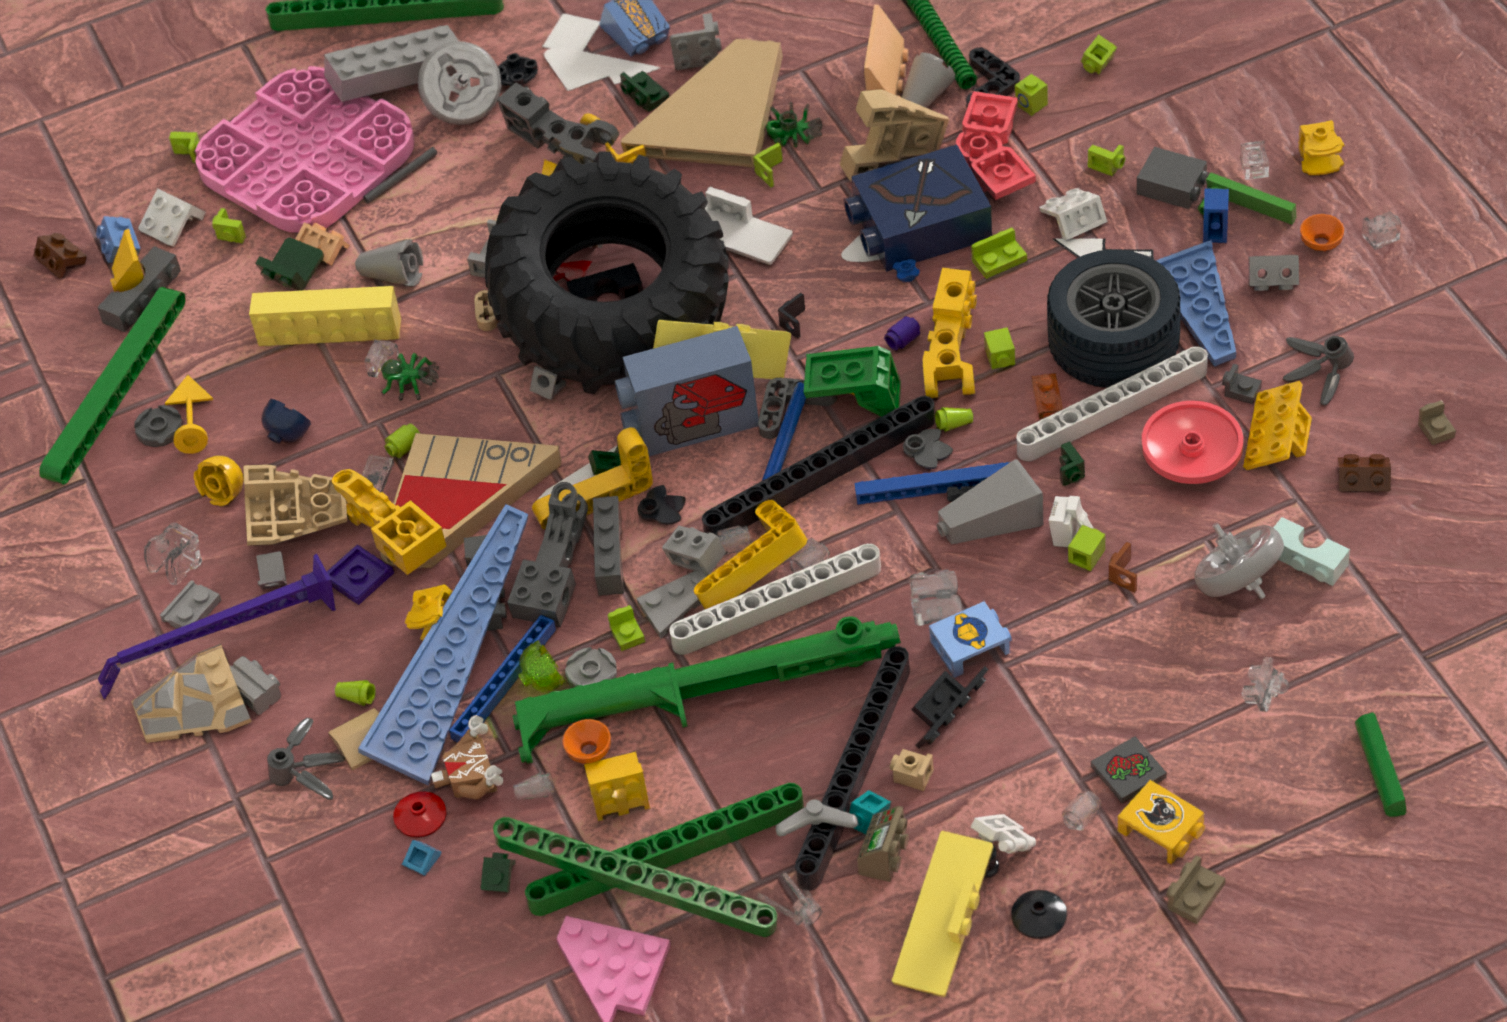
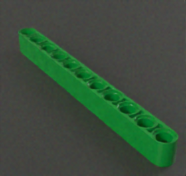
M291 0L272 2L266 6L265 10L272 30L287 31L494 15L503 11L504 4L503 0Z
M160 287L42 461L39 469L42 479L66 484L70 480L183 310L186 302L184 292Z
M785 783L611 852L635 860L643 858L638 861L665 869L779 824L804 808L802 789L796 783ZM608 864L605 865L602 868V870L610 872L613 871V868L616 867L614 865ZM561 870L529 883L525 889V896L529 911L535 916H544L615 887ZM632 873L628 876V878L630 880H636L641 878V875L638 873Z
M502 817L494 823L495 842L503 850L760 937L771 936L776 931L777 912L769 904L510 817ZM504 830L513 832L508 837L500 836V833ZM532 838L538 840V843L532 846L525 844L527 840ZM556 847L564 849L560 854L551 853V850ZM580 856L590 858L586 863L576 861ZM608 864L614 865L616 867L613 871L610 872L602 870V868ZM632 873H638L641 875V878L634 881L630 880L628 876ZM664 882L667 884V887L657 889L654 887V884ZM687 890L691 891L693 895L689 898H683L680 896V893ZM710 899H715L719 904L715 907H709L706 905V902ZM742 908L745 910V913L737 916L732 913V910ZM768 917L772 921L764 925L759 923L758 919Z

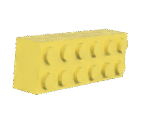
M393 286L252 293L249 312L258 346L399 339L401 315Z

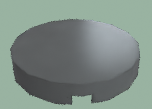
M159 405L155 409H152V407L146 409L137 417L134 424L135 433L138 440L146 446H165L174 441V433L183 426V421L176 409L166 405Z

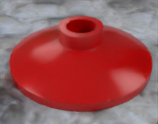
M426 791L414 792L398 802L394 809L393 820L396 828L402 834L415 838L425 837L433 834L443 825L447 815L446 806L443 800L434 793Z

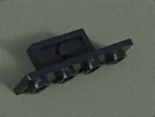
M986 666L974 676L965 688L949 673L944 671L911 710L930 726V729L915 745L917 748H921L926 742L931 745L940 735L937 729L941 725L946 727L956 716L953 713L954 709L957 706L962 709L971 699L968 693L972 689L977 691L987 679L983 676L989 670Z

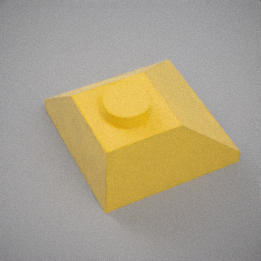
M129 229L124 230L112 266L114 278L110 280L114 292H124L133 289L144 279L142 267Z

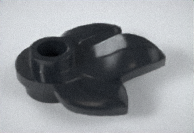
M664 485L654 487L648 491L646 498L640 501L637 508L638 515L647 521L655 520L665 525L675 524L681 520L678 512L683 509L686 498L677 495H667Z

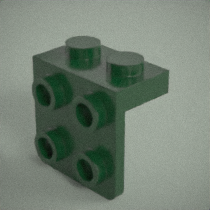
M288 237L272 261L259 256L255 264L260 269V274L270 281L275 280L287 288L303 291L322 261L324 253L318 248Z

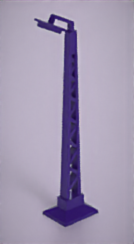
M317 553L313 555V572L301 576L299 581L117 652V656L107 659L98 678L100 685H103L100 690L103 699H106L120 673V668L116 665L119 662L124 664L307 600L311 603L322 599L332 611H335L331 579Z

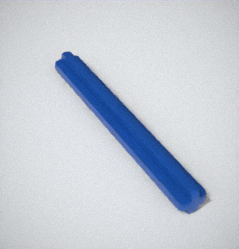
M798 382L795 385L762 480L781 471L806 400L804 383Z

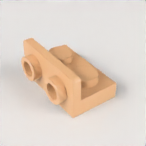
M304 222L296 240L322 250L324 253L322 262L332 266L341 247L348 249L350 246L343 240L345 237L335 231H332L331 234L325 232L326 228L317 223L311 226Z

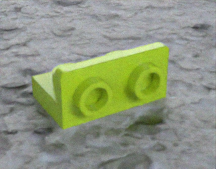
M1013 228L1001 231L971 246L972 262L985 279L1027 261L1026 252L1015 240V230Z

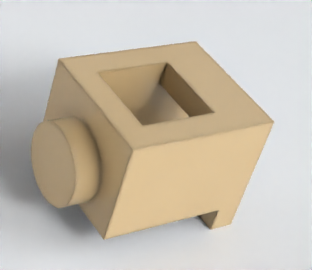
M902 749L900 756L894 755L890 764L894 782L924 791L934 771L933 755L927 753L925 756Z

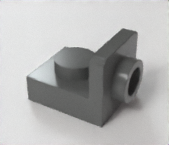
M1233 364L1231 370L1225 372L1222 380V385L1225 386V397L1253 404L1257 393L1261 389L1262 380L1238 374L1239 365Z

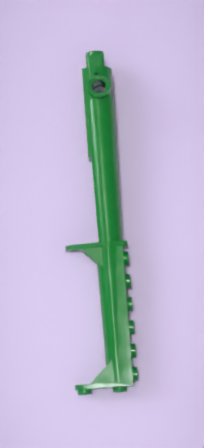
M847 616L838 621L834 630L675 669L674 663H668L666 667H655L640 673H630L623 677L604 679L597 683L578 685L571 689L552 691L549 694L515 701L517 714L512 716L515 729L520 730L523 746L518 747L521 762L533 763L531 752L547 732L554 727L572 724L580 720L596 719L657 706L680 717L682 727L685 728L688 725L682 699L780 679V682L846 666L859 667L864 662L882 658V650L895 647L896 644H901L897 625L890 622L875 625L874 620L861 623L858 618Z

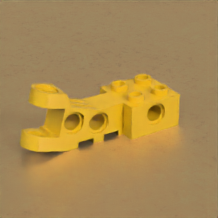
M942 268L932 307V319L935 323L934 331H929L927 339L931 343L929 351H924L922 359L925 394L927 397L939 398L937 381L962 378L963 395L975 394L973 366L961 361L959 353L961 340L965 338L966 330L970 329L972 325L971 309H975L977 303V295H974L975 281H972L971 271Z
M351 469L341 470L332 477V484L335 490L342 494L347 501L348 519L357 526L364 523L371 527L376 548L407 575L447 547L442 527L411 500L402 507L395 506L387 495L383 492L380 493L374 488L373 483Z

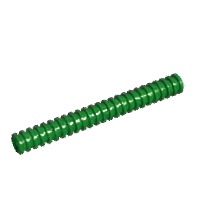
M906 0L942 60H944L947 68L950 66L953 69L955 81L961 89L973 87L977 82V76L930 1Z

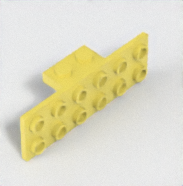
M659 320L653 349L728 329L732 326L722 322H714V325ZM736 324L751 359L753 378H784L791 333L787 331L754 329L748 325Z
M946 831L940 832L892 977L893 984L941 997L946 996L965 935L968 936L971 929L973 910H976L979 904V891L993 850L991 842Z

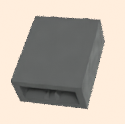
M1154 147L1137 176L1136 194L1190 209L1192 203L1199 199L1201 187L1207 184L1206 179L1210 174L1207 172V161Z

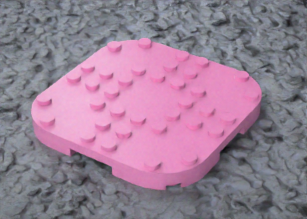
M308 67V71L300 70L297 72L295 68L279 74L255 93L257 100L232 121L229 122L223 119L207 132L196 147L195 162L200 178L207 187L273 226L289 233H299L304 222L311 226L317 223L328 228L363 199L365 194L377 187L409 158L414 148V135L408 116L393 104L382 98L375 101L368 96L341 102L325 78L324 68Z

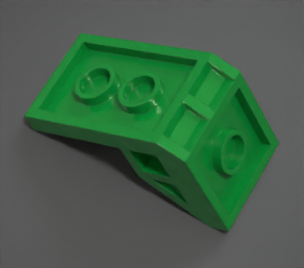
M880 346L811 353L806 355L805 397L813 398L854 393L859 406L882 417L900 407L901 380L891 352Z

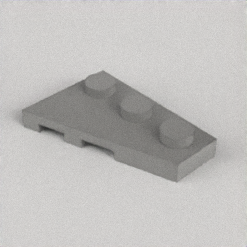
M693 571L637 598L640 609L660 639L667 634V630L673 623L684 619L683 616L690 609L697 608L701 604L694 593V587L707 577V574L701 571Z

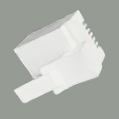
M1055 496L1049 518L1054 546L1068 547L1077 534L1079 526L1080 528L1082 525L1093 528L1087 517L1088 514L1081 506L1079 496Z

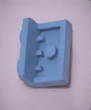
M104 216L101 224L97 226L96 236L100 240L101 250L106 257L107 263H113L124 230L126 229L130 230L137 255L139 254L141 248L129 218Z

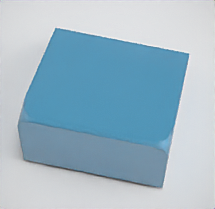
M412 840L402 865L426 876L440 857L442 851L423 842Z

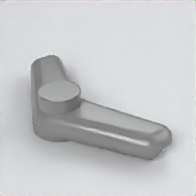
M810 800L806 807L777 824L776 834L778 836H785L808 824L818 825L822 822L854 828L857 826L858 821L857 817L853 814L823 805L819 800Z

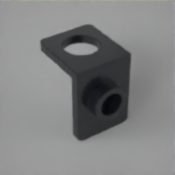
M802 293L786 301L778 309L779 325L797 339L801 337L799 321L795 317L805 311V299ZM788 322L792 323L794 329L788 324Z

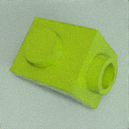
M221 208L212 222L217 239L243 243L246 235L242 221L229 219L226 209Z

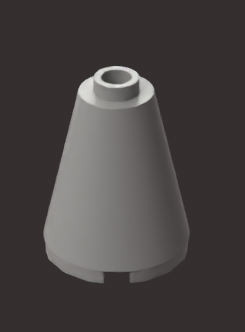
M925 52L921 53L920 56L917 54L913 60L901 98L927 108L955 80L953 69L950 66L946 68L942 65L944 60L933 54Z
M406 239L360 253L355 261V267L359 274L364 277L405 286H415L422 278V273H419V266L423 265L422 251L417 242H412V239Z

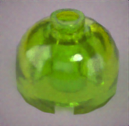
M539 639L529 645L521 654L519 666L522 672L518 676L525 687L531 685L536 691L551 692L567 682L564 675H560L557 671L559 668L546 647L543 644L541 645Z

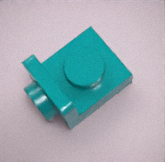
M868 790L851 802L849 813L855 815L858 821L854 829L866 835L873 815L890 809L891 801Z

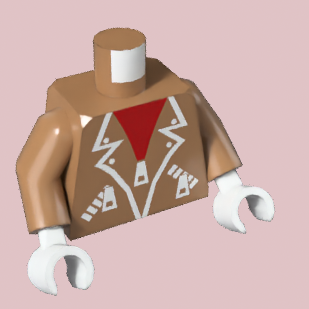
M477 715L471 717L468 724L471 730H467L460 741L443 754L442 757L446 769L431 773L435 789L451 784L455 797L479 800L486 793L496 792V786L503 784V778L499 776L502 774V770L494 765L490 766L482 738H478V733L482 735L488 731V726L482 723L484 720L482 717Z

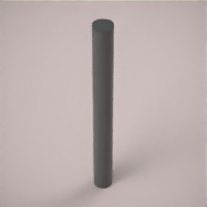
M431 147L363 196L364 201L369 204L438 154L436 149Z

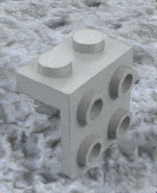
M712 13L703 14L704 30L670 36L676 70L706 66L718 55V52L722 51L720 38H715V35H719L718 22H713Z

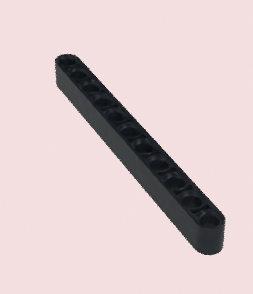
M927 396L917 397L707 510L702 515L704 533H713L722 541L759 521L755 511L761 503L773 500L783 508L905 442L908 436L918 435L923 430L929 429L935 424V405L933 399Z
M895 646L888 649L885 653L821 803L823 805L849 813L851 802L857 799L910 674L909 654L905 648ZM824 822L818 825H811L795 862L797 884L801 889L810 891L819 887L844 830V826Z

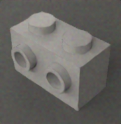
M1299 255L1248 256L1249 286H1254V290H1269L1270 285H1279V290L1293 289V285H1299ZM1288 268L1289 275L1284 277L1282 271ZM1260 269L1265 270V275L1263 277H1258V271Z
M680 525L662 547L672 564L694 571H701L707 575L713 571L726 553L721 545L720 538L715 534H707L693 527L687 528Z

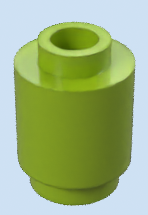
M411 423L402 425L385 438V450L390 456L401 458L411 450L415 434H420V432Z

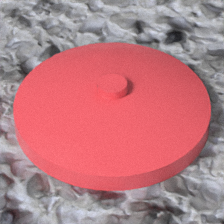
M1181 401L1161 408L1148 419L1142 432V452L1148 465L1159 475L1169 480L1185 484L1207 483L1225 476L1238 464L1243 452V432L1237 420L1225 409L1203 401Z

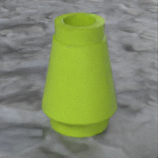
M947 407L936 410L935 423L937 429L946 432L973 423L972 410Z
M368 680L338 682L335 687L336 697L362 706L371 704L376 694L374 684Z

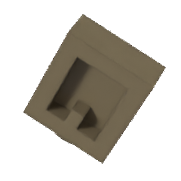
M1442 401L1429 403L1419 410L1418 425L1432 445L1454 438L1456 430L1444 414L1445 404Z

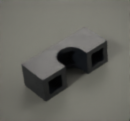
M634 263L566 282L569 293L591 301H597L601 295L606 293L616 294L622 300L643 291L642 281Z

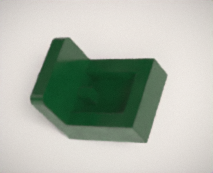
M618 445L614 452L591 450L588 456L593 475H598L621 465Z
M492 852V858L484 857L480 890L509 892L512 865L515 866L516 860L508 859L509 854Z

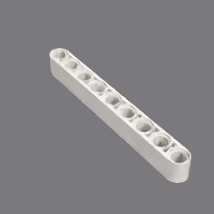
M1191 347L1020 430L1016 438L1018 457L1024 461L1035 460L1060 448L1066 442H1072L1203 378L1207 374V351L1201 347Z
M863 544L673 623L669 630L672 648L677 654H689L872 578L881 571L879 548L874 544Z

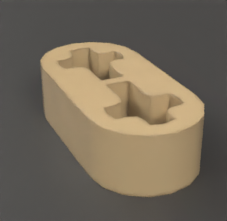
M488 290L478 292L474 298L477 325L484 331L493 330L498 324L493 314V309L489 305ZM484 301H488V305L484 306ZM486 315H489V320H485Z

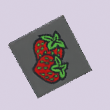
M1136 736L1091 761L1092 769L1121 803L1136 796L1149 780L1157 784L1167 778V772Z

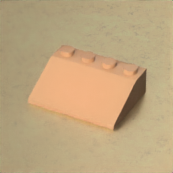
M874 5L864 66L866 91L882 89L899 96V94H903L904 81L901 78L906 77V64L904 62H908V49H904L903 37L879 5Z

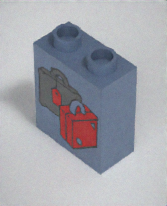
M738 326L623 357L626 377L614 380L621 408L631 407L632 409L620 413L623 429L632 427L638 431L648 448L649 456L758 427L759 417L752 363Z

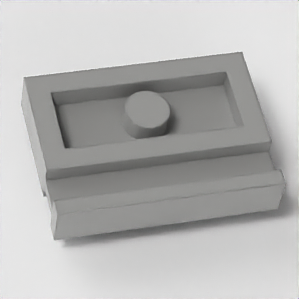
M191 580L160 614L161 620L170 623L171 626L178 629L206 618L220 603V594L202 585L198 586Z

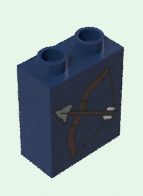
M957 144L851 176L853 196L844 199L847 218L852 226L862 224L864 229L860 230V239L867 257L878 255L886 272L894 270L893 264L896 262L914 259L917 263L972 246V244L992 236L991 205Z

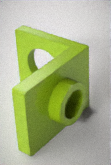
M779 143L753 157L755 173L770 187L774 186L771 168L783 161L782 148Z

